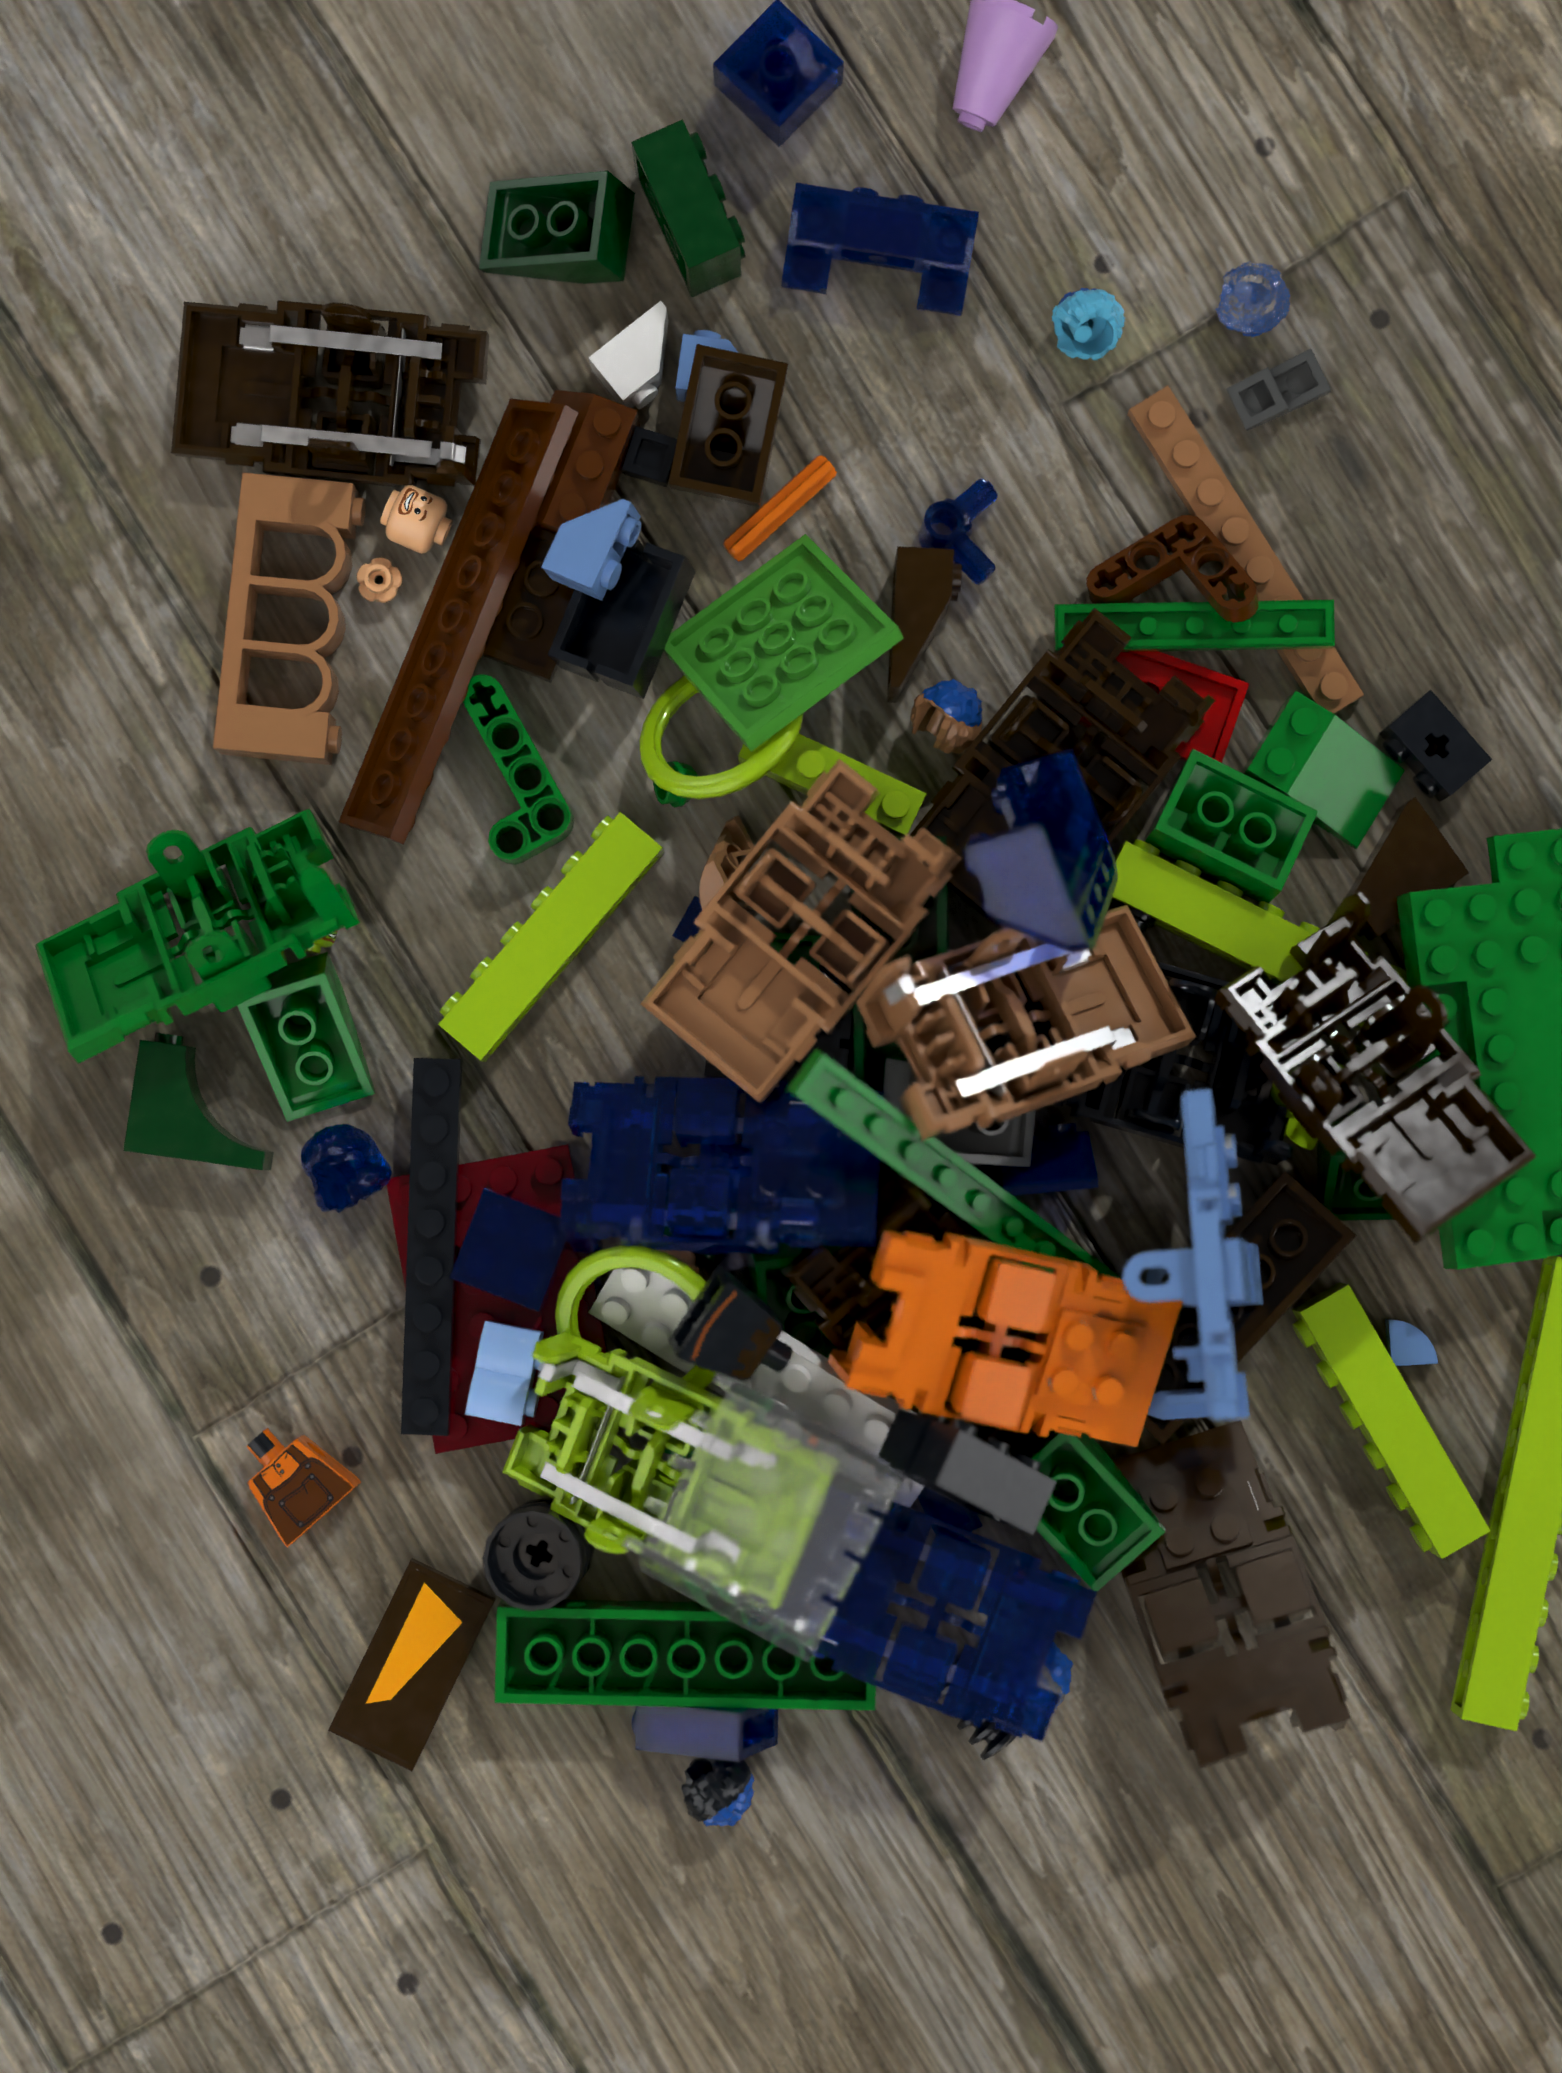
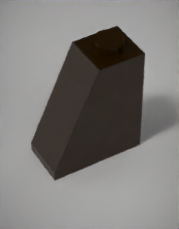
M1416 797L1397 808L1346 895L1348 896L1352 892H1362L1370 903L1371 914L1357 933L1358 936L1364 934L1368 940L1379 937L1400 922L1396 896L1409 892L1449 888L1469 874V871Z

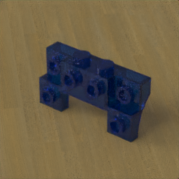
M796 183L781 287L827 294L832 259L922 273L917 309L962 316L979 212L924 203L925 201L922 198L914 195H900L897 199L879 196L877 191L864 187H857L852 189V191Z

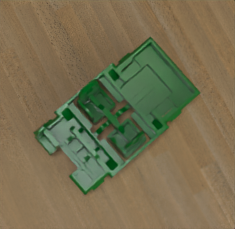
M307 809L256 834L252 827H248L203 850H200L191 836L184 831L170 830L158 834L148 843L146 849L148 859L157 873L117 892L116 896L119 903L38 942L35 947L67 1050L79 1064L125 1041V1036L155 1021L157 1024L164 1022L166 1026L175 1022L170 1007L175 1004L184 1016L211 1003L216 1006L219 1012H225L269 990L272 987V983L268 975L288 965L283 950L291 947L298 959L307 956L305 950L313 947V942L343 927L347 930L359 924L360 921L347 890L340 883L335 885L327 871L319 867L334 859L318 821L311 810ZM177 846L182 854L176 859H169L163 851L167 847ZM226 865L240 903L243 905L249 902L250 909L241 910L232 885L220 866ZM166 893H168L180 927L185 932L180 942L172 948L169 941L179 937L164 896ZM255 918L248 925L256 946L238 923L239 921ZM232 925L235 935L231 936L226 931L221 930ZM184 952L186 953L187 958L185 957V955H182L175 959L176 956H179ZM189 963L199 974L202 983L196 985Z

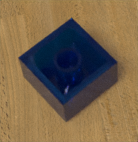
M775 0L713 63L714 85L778 147L843 83L844 61L780 0Z
M484 1188L450 1278L539 1312L544 1308L576 1221L494 1189Z

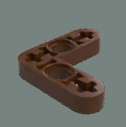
M1181 515L1172 519L1100 563L1089 572L1086 582L1093 604L1127 603L1182 569L1216 612L1226 621L1243 622L1250 619L1259 607L1257 587L1252 578L1200 518L1193 515ZM1183 535H1186V537H1188L1189 539L1194 538V540L1188 542L1184 538L1180 540L1179 538ZM1164 546H1167L1168 552L1172 551L1173 554L1167 555V551ZM1146 555L1157 556L1160 559L1159 563L1151 569L1143 570L1135 566L1136 562ZM1209 561H1218L1224 565L1223 569L1215 575L1207 576L1199 572L1200 567ZM1124 570H1128L1131 579H1128L1127 573L1123 574ZM1108 582L1109 585H1116V587L1109 590L1105 586L1101 587V585ZM1230 584L1232 592L1238 598L1244 597L1245 599L1241 602L1234 598L1229 600L1226 586Z

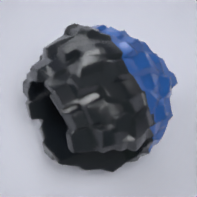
M714 1748L710 1749L707 1755L694 1759L685 1770L686 1784H683L681 1788L686 1808L689 1810L688 1815L694 1817L697 1821L703 1822L706 1826H733L751 1806V1800L754 1795V1790L752 1789L754 1776L743 1758L738 1759L732 1752Z

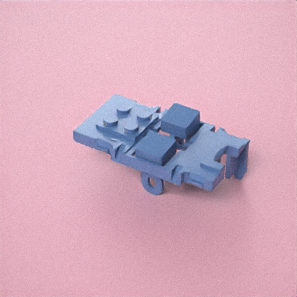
M1211 1089L1186 1091L1182 1095L1181 1101L1193 1248L1137 1254L1126 1264L1123 1272V1281L1130 1295L1140 1301L1182 1300L1184 1306H1198L1201 1343L1197 1347L1173 1349L1175 1359H1187L1189 1381H1205V1388L1159 1391L1153 1395L1148 1415L1162 1420L1211 1417L1214 1420L1248 1418L1250 1413L1246 1373H1238L1235 1329L1232 1323L1230 1307L1263 1305L1258 1245L1246 1243L1245 1240L1240 1238H1224L1226 1225H1233V1216H1242L1239 1183L1230 1184L1229 1168H1238L1236 1139L1234 1135H1226L1223 1126H1217L1216 1107ZM1150 1268L1147 1273L1146 1285H1144L1140 1280V1274L1144 1269ZM1169 1273L1168 1282L1162 1284L1163 1276Z

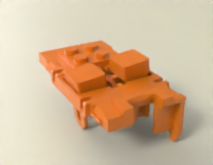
M884 1230L870 1278L880 1288L900 1292L897 1303H893L891 1307L893 1316L890 1326L886 1327L884 1331L886 1340L885 1342L881 1341L866 1323L856 1321L848 1351L832 1349L828 1364L844 1382L846 1388L887 1398L888 1394H891L902 1409L910 1410L913 1404L922 1413L955 1418L961 1421L1026 1434L1029 1433L1031 1428L1038 1436L1045 1438L1048 1437L1050 1430H1054L1058 1433L1081 1437L1083 1433L1087 1434L1090 1438L1137 1447L1183 1301H1140L1131 1296L1126 1290L1123 1279L1106 1275L1097 1277L1098 1272L1090 1265L950 1233H945L943 1241L940 1243L935 1242L933 1237L908 1231L899 1234ZM1017 1261L1054 1268L1053 1273H1051L1043 1268L1022 1264ZM975 1308L977 1315L986 1320L984 1330L958 1326L960 1316L971 1317ZM1007 1327L1036 1332V1340L1033 1342L1021 1337L1006 1335ZM954 1336L981 1340L979 1354L973 1352L963 1354L959 1346L952 1345ZM1002 1346L1018 1347L1031 1351L1030 1360L1025 1361V1365H1022L1016 1361L1000 1358ZM946 1400L952 1403V1405L945 1404Z

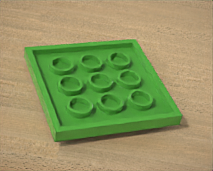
M804 534L674 630L669 636L664 653L747 748L753 751L904 639L898 626Z

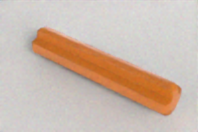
M818 455L724 540L723 545L729 555L738 562L743 561L836 477L837 472L833 464L823 455Z

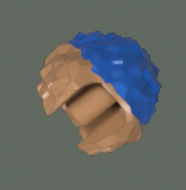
M955 679L941 681L933 687L924 689L922 694L914 699L910 720L913 723L912 733L916 734L917 730L930 732L936 737L934 748L940 749L947 754L951 752L956 754L962 753L982 731V701L977 697V691L974 688H967Z

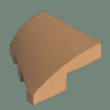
M735 816L726 822L703 869L699 889L702 911L754 848L739 816ZM748 871L728 895L746 911H750L753 908L739 898L735 891L749 874Z

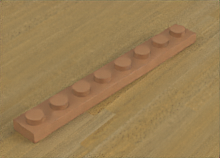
M1164 387L1130 408L1127 415L1189 513L1200 518L1252 578L1257 587L1259 601L1304 600L1170 387ZM1334 647L1326 649H1276L1305 696L1333 714L1364 696V693Z

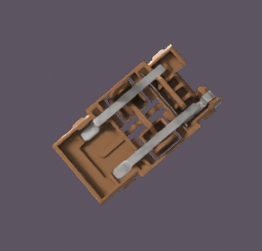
M1128 905L1085 919L1075 918L1054 925L1051 930H1049L1045 921L1026 927L1021 925L1010 926L992 934L983 941L916 962L911 968L909 957L896 960L881 967L861 997L855 1001L867 1024L868 1029L866 1033L873 1047L876 1048L896 1041L912 1067L917 1083L909 1086L899 1098V1101L906 1115H911L922 1140L934 1137L943 1130L945 1134L970 1126L976 1121L979 1127L983 1129L990 1126L995 1119L998 1122H1002L1097 1088L1103 1080L1106 1084L1111 1083L1122 1073L1120 1067L1123 1066L1126 1070L1146 1063L1154 1057L1188 1046L1196 1038ZM962 962L961 965L956 966L952 970V972H950L948 966ZM1017 971L1032 1002L1040 1001L1045 1011L1035 1010L1026 1014L1023 1006L1027 1002V998L1014 972ZM1000 1020L1003 1021L1002 1024L991 1025L980 1032H978L977 1028L989 1025L991 1023ZM1050 1020L1053 1028L1048 1031V1034L1054 1046H1050L1046 1036H1036L1031 1023ZM1009 1033L1014 1044H1007L1004 1048L996 1050L991 1055L984 1041L995 1035ZM1069 1075L1073 1081L1071 1084H1069L1067 1079Z

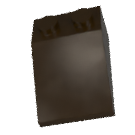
M699 344L696 345L668 483L671 489L761 507L788 363Z
M897 546L893 567L891 620L898 626L904 639L889 649L888 703L897 702L946 616L950 601L957 602L958 592L961 590L962 564L953 563L954 549Z

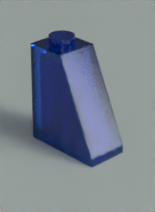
M636 1706L632 1717V1730L636 1735L635 1750L738 1762L778 1744V1709Z

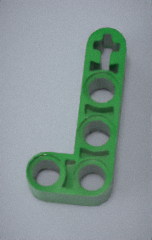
M479 674L471 677L468 693L463 703L521 809L499 820L492 826L488 842L490 849L501 861L516 865L527 861L567 838L574 828V818L501 684L489 675ZM484 689L489 695L493 694L490 697L491 702L500 715L492 720L484 706L478 703L479 696L477 693ZM506 728L517 730L519 732V740L513 748L503 750L496 747V736L501 730ZM528 768L539 770L542 774L541 782L535 789L523 790L518 787V777L523 770ZM550 808H558L564 813L562 825L553 831L541 828L540 817L542 813ZM510 830L521 832L523 844L518 851L514 853L501 851L499 843L505 832Z

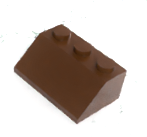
M554 391L550 403L565 404L577 411L578 415L572 427L571 438L564 447L555 469L554 480L547 489L538 511L535 526L557 534L561 524L609 505L622 473V467L635 427H640L637 410L596 394Z

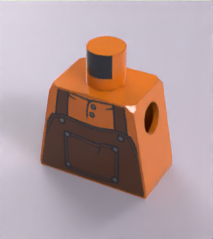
M267 1428L246 1446L264 1467L247 1482L248 1486L286 1547H289L361 1483L357 1476L305 1435L298 1437L285 1448Z

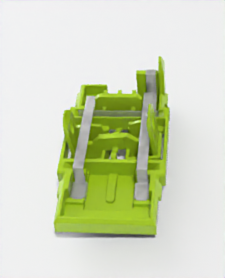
M566 1332L536 1342L532 1358L540 1361L538 1367L540 1373L534 1393L544 1396L562 1388H566V1392L560 1402L561 1405L552 1423L550 1433L532 1424L518 1430L502 1473L518 1480L519 1485L541 1496L547 1495L553 1498L550 1509L586 1527L585 1538L590 1544L601 1550L615 1554L626 1553L631 1550L681 1576H687L696 1570L699 1572V1576L723 1588L729 1587L773 1610L782 1606L839 1464L792 1441L788 1443L785 1441L787 1437L762 1425L759 1426L753 1423L756 1414L750 1411L740 1414L736 1412L737 1405L639 1357L630 1360L625 1358L627 1352L620 1348L610 1353L601 1352V1347ZM650 1379H654L655 1381H653L652 1384L648 1386ZM620 1427L627 1429L625 1434L628 1436H632L637 1432L639 1435L650 1439L646 1448L641 1450L631 1447L627 1439L617 1435ZM613 1444L621 1448L625 1456L632 1459L615 1473L614 1471L619 1459L610 1455ZM665 1447L682 1456H686L695 1449L691 1462L697 1464L694 1472L675 1469L670 1463L661 1459ZM684 1481L689 1482L686 1492L682 1491ZM649 1537L651 1539L658 1538L660 1540L656 1547L644 1541V1539Z

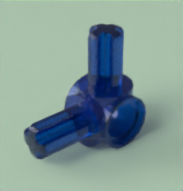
M983 478L978 479L954 501L946 498L943 501H937L930 505L925 512L918 535L919 544L922 548L954 549L953 562L962 564V571L977 585L988 580L996 569L995 564L969 538L972 534L971 521L997 500L998 494L992 483ZM934 523L945 524L951 529L952 533L948 535L938 534L931 525Z

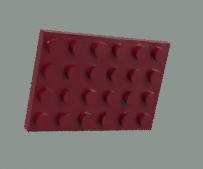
M569 1144L459 1165L450 1434L448 1436L432 1435L435 1454L513 1440L516 1438L520 1428L530 1424L548 1433L551 1431L552 1423L556 1418L566 1388L539 1396L535 1417L526 1416L525 1424L522 1426L466 1415L465 1412L485 1321L490 1320L543 1331V1340L557 1335L555 1309L558 1292L567 1274L582 1259L590 1256L586 1233L575 1230L577 1214L583 1215ZM410 1174L385 1179L405 1290ZM594 1280L586 1288L580 1300L577 1315L578 1328L583 1339L601 1347V1352L607 1353L603 1323L589 1313L598 1297ZM536 1370L533 1383L534 1389L539 1380V1370Z

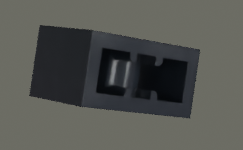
M1431 690L1417 699L1379 732L1385 740L1383 747L1396 762L1402 763L1404 761L1416 775L1413 777V780L1420 791L1429 798L1435 796L1439 802L1450 797L1492 760ZM1434 741L1439 748L1435 751V755L1429 757L1426 755L1425 750L1428 748L1429 743Z

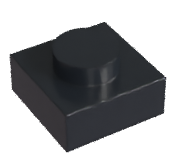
M636 426L622 467L623 474L667 488L677 439Z

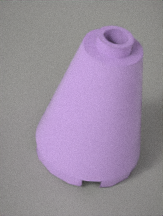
M1015 0L970 1L953 103V110L960 114L958 118L960 124L979 132H983L985 125L994 127L1054 40L1058 25L1052 19L1046 16L1044 24H1040L1033 20L1035 9Z

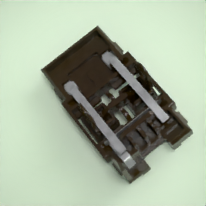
M278 300L277 310H268V306L239 303V306L236 307L184 301L171 453L180 457L225 461V464L254 467V463H259L263 465L262 471L271 475L283 473L291 477L396 487V485L416 486L417 480L427 481L429 485L456 487V483H460L461 485L476 486L481 439L476 436L462 435L458 430V414L462 382L486 384L489 334L487 331L470 330V326L442 323L441 327L431 326V319L428 315L364 309L346 303H327L322 305ZM321 315L327 323L326 331L320 330ZM373 320L389 322L388 335L384 327ZM319 347H325L322 375L328 384L338 385V389L322 386L304 388L305 377L316 378ZM383 383L385 385H392L391 396H385L372 391H355V387L381 389ZM327 397L337 400V412H318L316 430H312L313 410L302 408L303 398ZM353 401H370L379 405L390 406L389 417L380 416L379 436L378 425L370 414H352ZM309 450L313 454L312 465L315 470L308 469ZM376 452H377L375 476H373V473H374V464H375V455H376Z

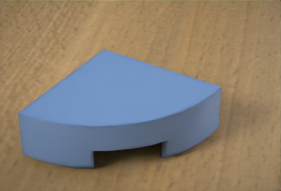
M1385 1319L1387 1351L1396 1366L1438 1364L1434 1346L1420 1329L1404 1321Z

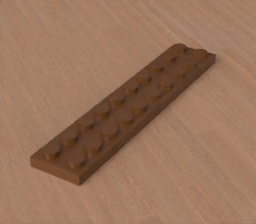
M510 398L476 481V486H474L338 822L353 829L404 845L408 833L415 824L416 813L424 793L432 782L433 771L443 746L449 740L451 727L460 704L468 693V685L477 662L485 651L486 640L494 620L502 609L503 598L511 578L519 567L520 556L530 531L536 525L538 511L547 489L554 480L557 464L564 447L571 438L572 427L578 412L569 406Z

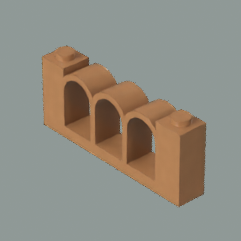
M242 472L213 748L222 755L332 765L333 753L339 754L342 728L341 726H336V719L330 714L331 710L335 707L339 695L338 678L331 665L324 658L333 654L339 647L346 630L344 613L332 596L348 581L352 569L351 551L344 538L355 539L356 527L363 526L365 521V498H360V493L353 483ZM264 530L317 535L330 539L334 542L336 549L333 566L325 575L313 580L260 576ZM268 594L309 598L323 602L329 610V622L326 631L319 639L309 644L298 645L253 640L257 595ZM251 657L300 661L316 665L322 673L323 684L320 694L313 703L303 708L287 709L246 705Z

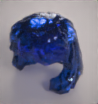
M349 1124L325 1127L316 1132L301 1150L302 1167L306 1175L312 1180L316 1204L322 1212L336 1210L338 1213H341L346 1208L357 1205L360 1199L366 1200L371 1195L381 1191L391 1179V1166L383 1157L373 1138L365 1131Z

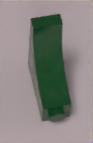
M155 1033L154 1041L140 1040L123 1151L256 1170H271L274 1152L250 1146L237 1139L219 1124L207 1108L196 1077V1048L183 1046L184 1037Z

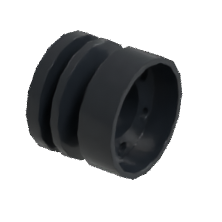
M551 1498L529 1500L519 1506L497 1524L486 1541L483 1554L485 1577L495 1594L512 1607L528 1611L551 1608L567 1598L591 1567L595 1548L585 1538L586 1527L552 1511L550 1507L553 1499ZM542 1540L549 1543L547 1551L550 1554L545 1559L538 1556L540 1548L537 1545Z

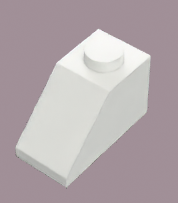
M659 301L588 357L591 371L617 403L629 408L636 406L637 409L646 406L659 392L657 388L661 385L668 329L667 308L662 301Z

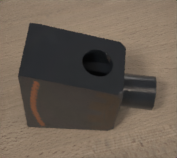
M719 1265L668 1339L677 1358L743 1382L751 1379L761 1363L776 1372H781L787 1366L792 1356V1347L777 1339L784 1325L776 1313Z

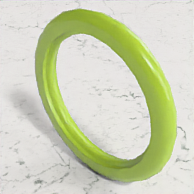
M683 675L662 693L651 707L643 723L639 740L641 763L647 776L658 787L679 797L694 799L721 797L739 791L758 781L780 763L792 748L799 734L803 714L771 736L765 745L752 757L734 768L714 775H683L667 764L661 747L663 732L672 716L681 705L698 693L696 688Z
M630 1245L599 1250L582 1259L567 1274L558 1292L555 1309L557 1335L566 1332L570 1335L581 1337L577 1319L580 1300L586 1288L597 1277L611 1270L626 1267L642 1268L656 1272L674 1282L689 1296L692 1302H694L706 1282L688 1264L667 1252L646 1246ZM695 1365L682 1379L705 1389L714 1380L717 1372Z

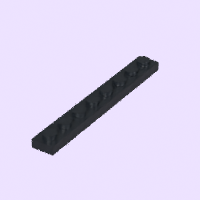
M414 1058L401 1414V1434L448 1436L450 1434L463 1062L461 1059Z

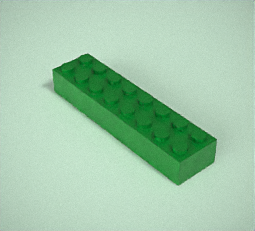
M567 1599L548 1609L528 1611L512 1607L504 1600H501L497 1606L495 1703L876 1711L877 1653L843 1639L842 1641L839 1640L838 1645L809 1634L810 1628H807L806 1625L811 1611L817 1612V1609L847 1620L846 1623L877 1635V1611L875 1606L808 1604V1606L798 1608L797 1604H782V1606L773 1610L761 1603Z

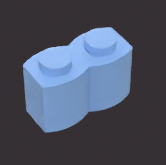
M490 1320L485 1321L468 1395L466 1415L518 1426L525 1424L526 1416L535 1417L540 1395L534 1393L533 1383L540 1361L532 1358V1352L536 1342L543 1340V1331Z

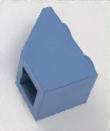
M621 499L561 524L542 564V569L552 580L602 601L607 589L612 590L619 580L622 569L620 561L626 548L632 547L641 530V521L639 520L641 515L631 502Z

